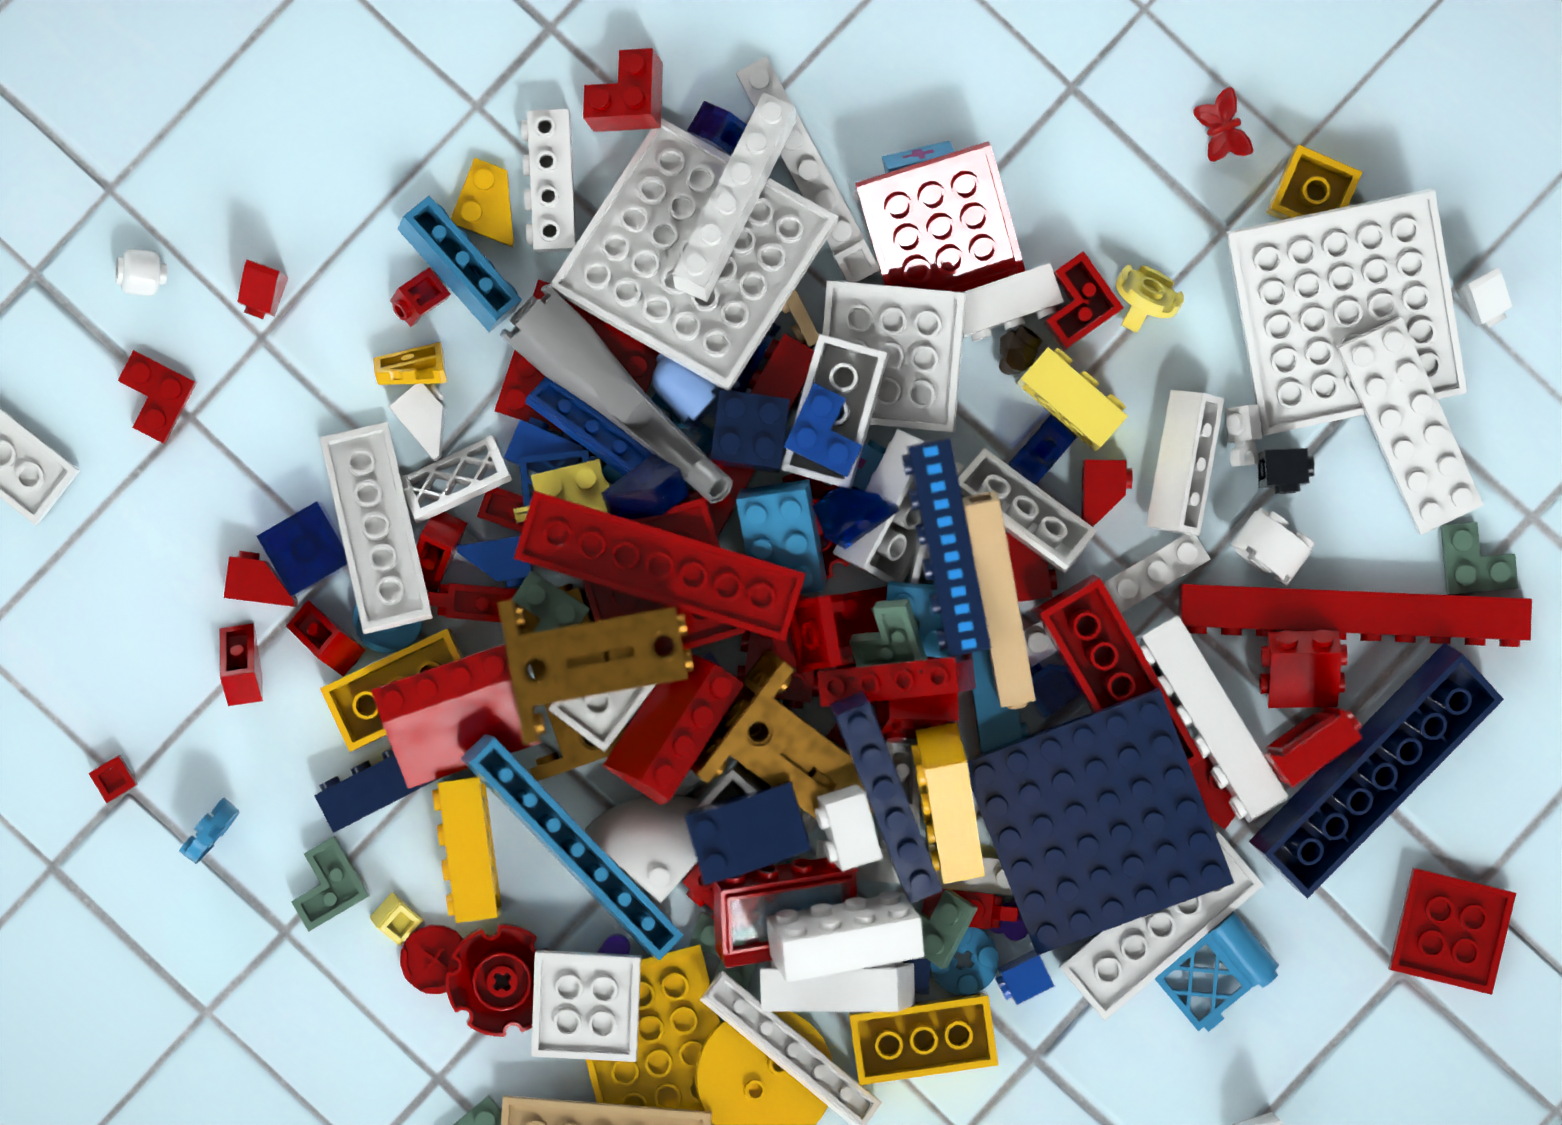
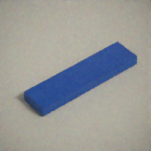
M547 377L526 397L525 403L633 484H636L657 461V457L621 428Z

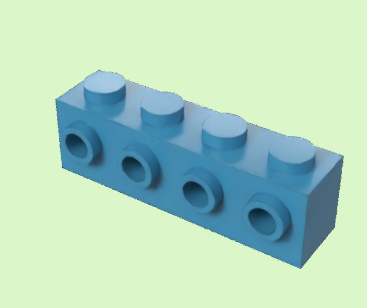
M428 196L403 216L397 228L398 231L489 333L515 312L522 300L515 288L501 277L495 270L492 262L477 250L468 235L453 223L441 205Z

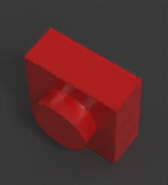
M121 755L116 756L88 773L106 803L113 801L138 785Z

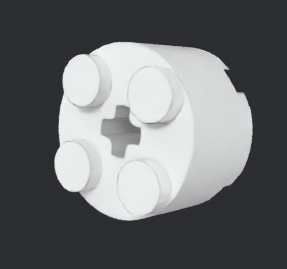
M1259 508L1258 511H1254L1230 546L1236 548L1235 552L1262 573H1275L1276 575L1273 580L1287 586L1311 554V549L1315 543L1300 532L1294 533L1286 528L1289 523L1273 511L1269 513Z

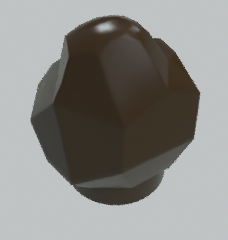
M1020 325L1016 331L1011 330L1000 337V354L1002 356L998 366L1000 371L1006 375L1017 374L1033 365L1039 350L1038 347L1043 340L1024 325Z

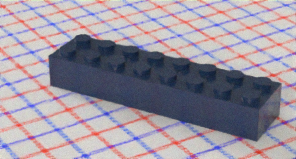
M1443 643L1358 730L1362 739L1321 767L1249 840L1250 844L1292 887L1308 899L1473 732L1504 698L1461 652Z

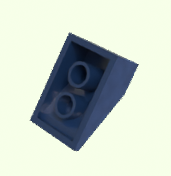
M792 781L690 809L684 817L705 885L748 873L812 849Z

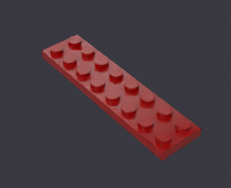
M538 491L533 493L513 558L784 642L786 641L806 575L803 572Z

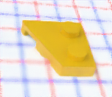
M474 158L451 220L458 227L513 247L514 236L508 171Z
M441 342L373 358L374 373L378 385L447 382L445 357Z

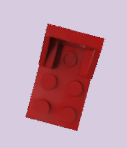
M887 586L797 601L790 629L798 673L855 663L849 640L853 634L879 632L873 607L878 601H886Z

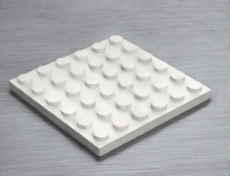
M661 118V128L650 130L549 286L562 298L720 388L730 391L837 224L838 216L768 178L708 301L706 302L676 289L673 272L731 156Z
M1431 188L1226 232L1256 404H1259L1263 436L1365 415L1336 346L1398 316L1403 318L1437 399L1467 393L1437 198L1434 189Z

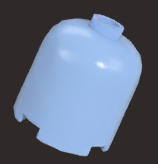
M659 353L656 357L658 364L652 375L653 389L689 431L693 432L700 429L702 424L699 421L706 415L710 414L713 418L716 417L719 391L724 389ZM736 380L732 388L736 389L741 384Z

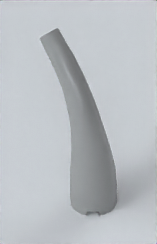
M548 284L541 288V291L545 294L541 299H536L534 296L530 297L509 320L515 326L512 331L509 332L505 328L501 331L500 336L545 377L597 410L621 428L674 473L689 483L709 502L717 503L723 500L732 488L731 478L716 466L648 397L609 350L593 327Z

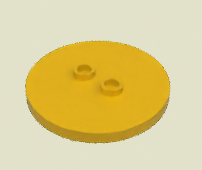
M772 1011L832 1060L824 1039L808 1021L790 1011ZM723 1020L719 1023L702 1045L696 1063L695 1086L702 1110L712 1112L713 1125H816L825 1113L828 1105L726 1021Z

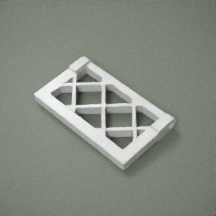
M493 434L401 477L406 500L417 524L512 480L497 445V439ZM487 449L489 451L485 459L472 457ZM459 463L453 474L440 472ZM467 464L480 466L474 479L461 476ZM488 468L497 470L498 473L482 480ZM427 478L421 489L412 486V484ZM436 478L449 481L442 494L429 491ZM456 483L469 485L451 494ZM425 498L438 500L421 508Z

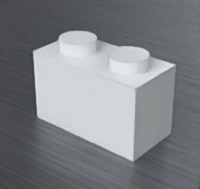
M853 785L817 797L819 808L815 809V816L820 829H825L828 841L824 842L823 846L830 863L833 862L842 871L882 859L865 791L858 785Z

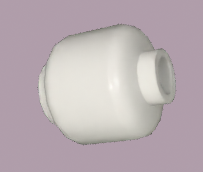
M128 249L124 252L123 257H117L115 284L121 285L124 293L152 296L156 294L159 284H166L167 264L160 263V256L157 252Z

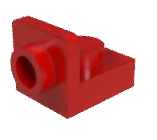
M429 267L399 287L390 299L395 314L412 327L423 315L447 300L451 293Z

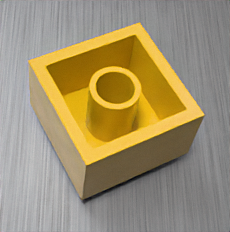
M1298 144L1290 155L1266 213L1284 220L1346 207L1350 203L1363 172Z

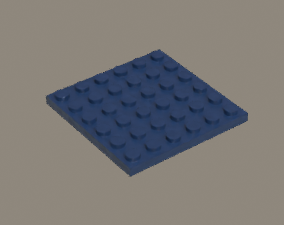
M1160 687L966 759L971 789L1035 952L1037 951L1039 955L1234 884L1232 874Z

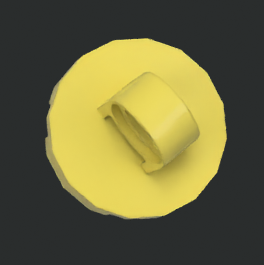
M1126 265L1116 279V288L1119 294L1131 305L1121 326L1137 333L1147 314L1159 318L1174 317L1184 302L1182 291L1176 293L1172 289L1174 282L1163 273L1148 266L1141 265L1139 270H1133L1131 268L1132 265Z

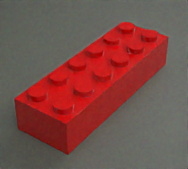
M1092 574L1033 609L1092 712L1160 687L1189 765L1192 766L1203 759L1100 577Z

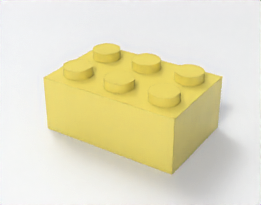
M1048 347L1016 384L1093 451H1096L1103 446L1128 417L1123 412L1126 406L1114 395L1104 396L1096 388L1099 383L1086 371L1083 370L1079 374L1070 366L1073 360L1061 349L1056 348L1053 351Z

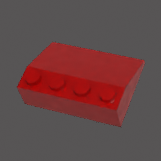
M506 644L371 689L383 727L408 789L468 769L469 767L460 758L484 734L495 737L510 754L542 743L540 741L523 745Z

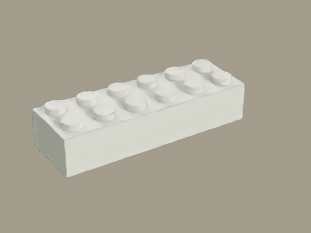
M1177 615L1143 635L1140 641V648L1145 658L1159 675L1158 680L1169 698L1172 697L1177 705L1175 709L1186 728L1190 727L1194 733V743L1203 759L1208 757L1214 766L1210 773L1220 789L1226 787L1232 796L1228 803L1239 820L1244 817L1247 823H1250L1284 803L1288 798L1287 793L1180 617Z

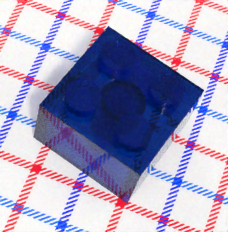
M314 502L256 536L291 597H298L348 568L342 537L321 502Z

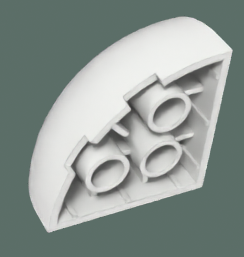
M674 794L669 802L659 805L646 795L621 802L606 810L585 828V832L613 861L661 903L697 862L684 817L690 809L697 808L702 801Z

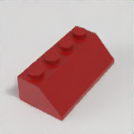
M693 654L691 655L694 670L687 671L688 679L656 684L602 765L659 805L671 800L744 685L743 682L717 664Z

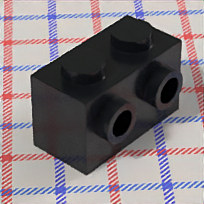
M1308 448L1265 450L1258 453L1259 488H1275V494L1300 492V486L1309 484V477H1314V457L1308 456Z

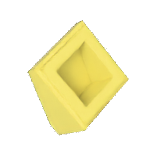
M391 893L370 916L376 928L399 946L424 921L394 893Z

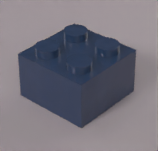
M720 390L710 460L715 465L780 473L790 399Z

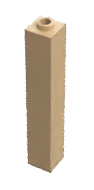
M996 491L962 497L992 648L988 650L997 698L1001 707L1007 706L1008 709L1023 708L1028 705V702L1036 700L1000 499Z

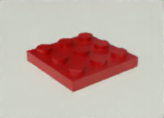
M1412 867L1388 969L1492 995L1516 893Z

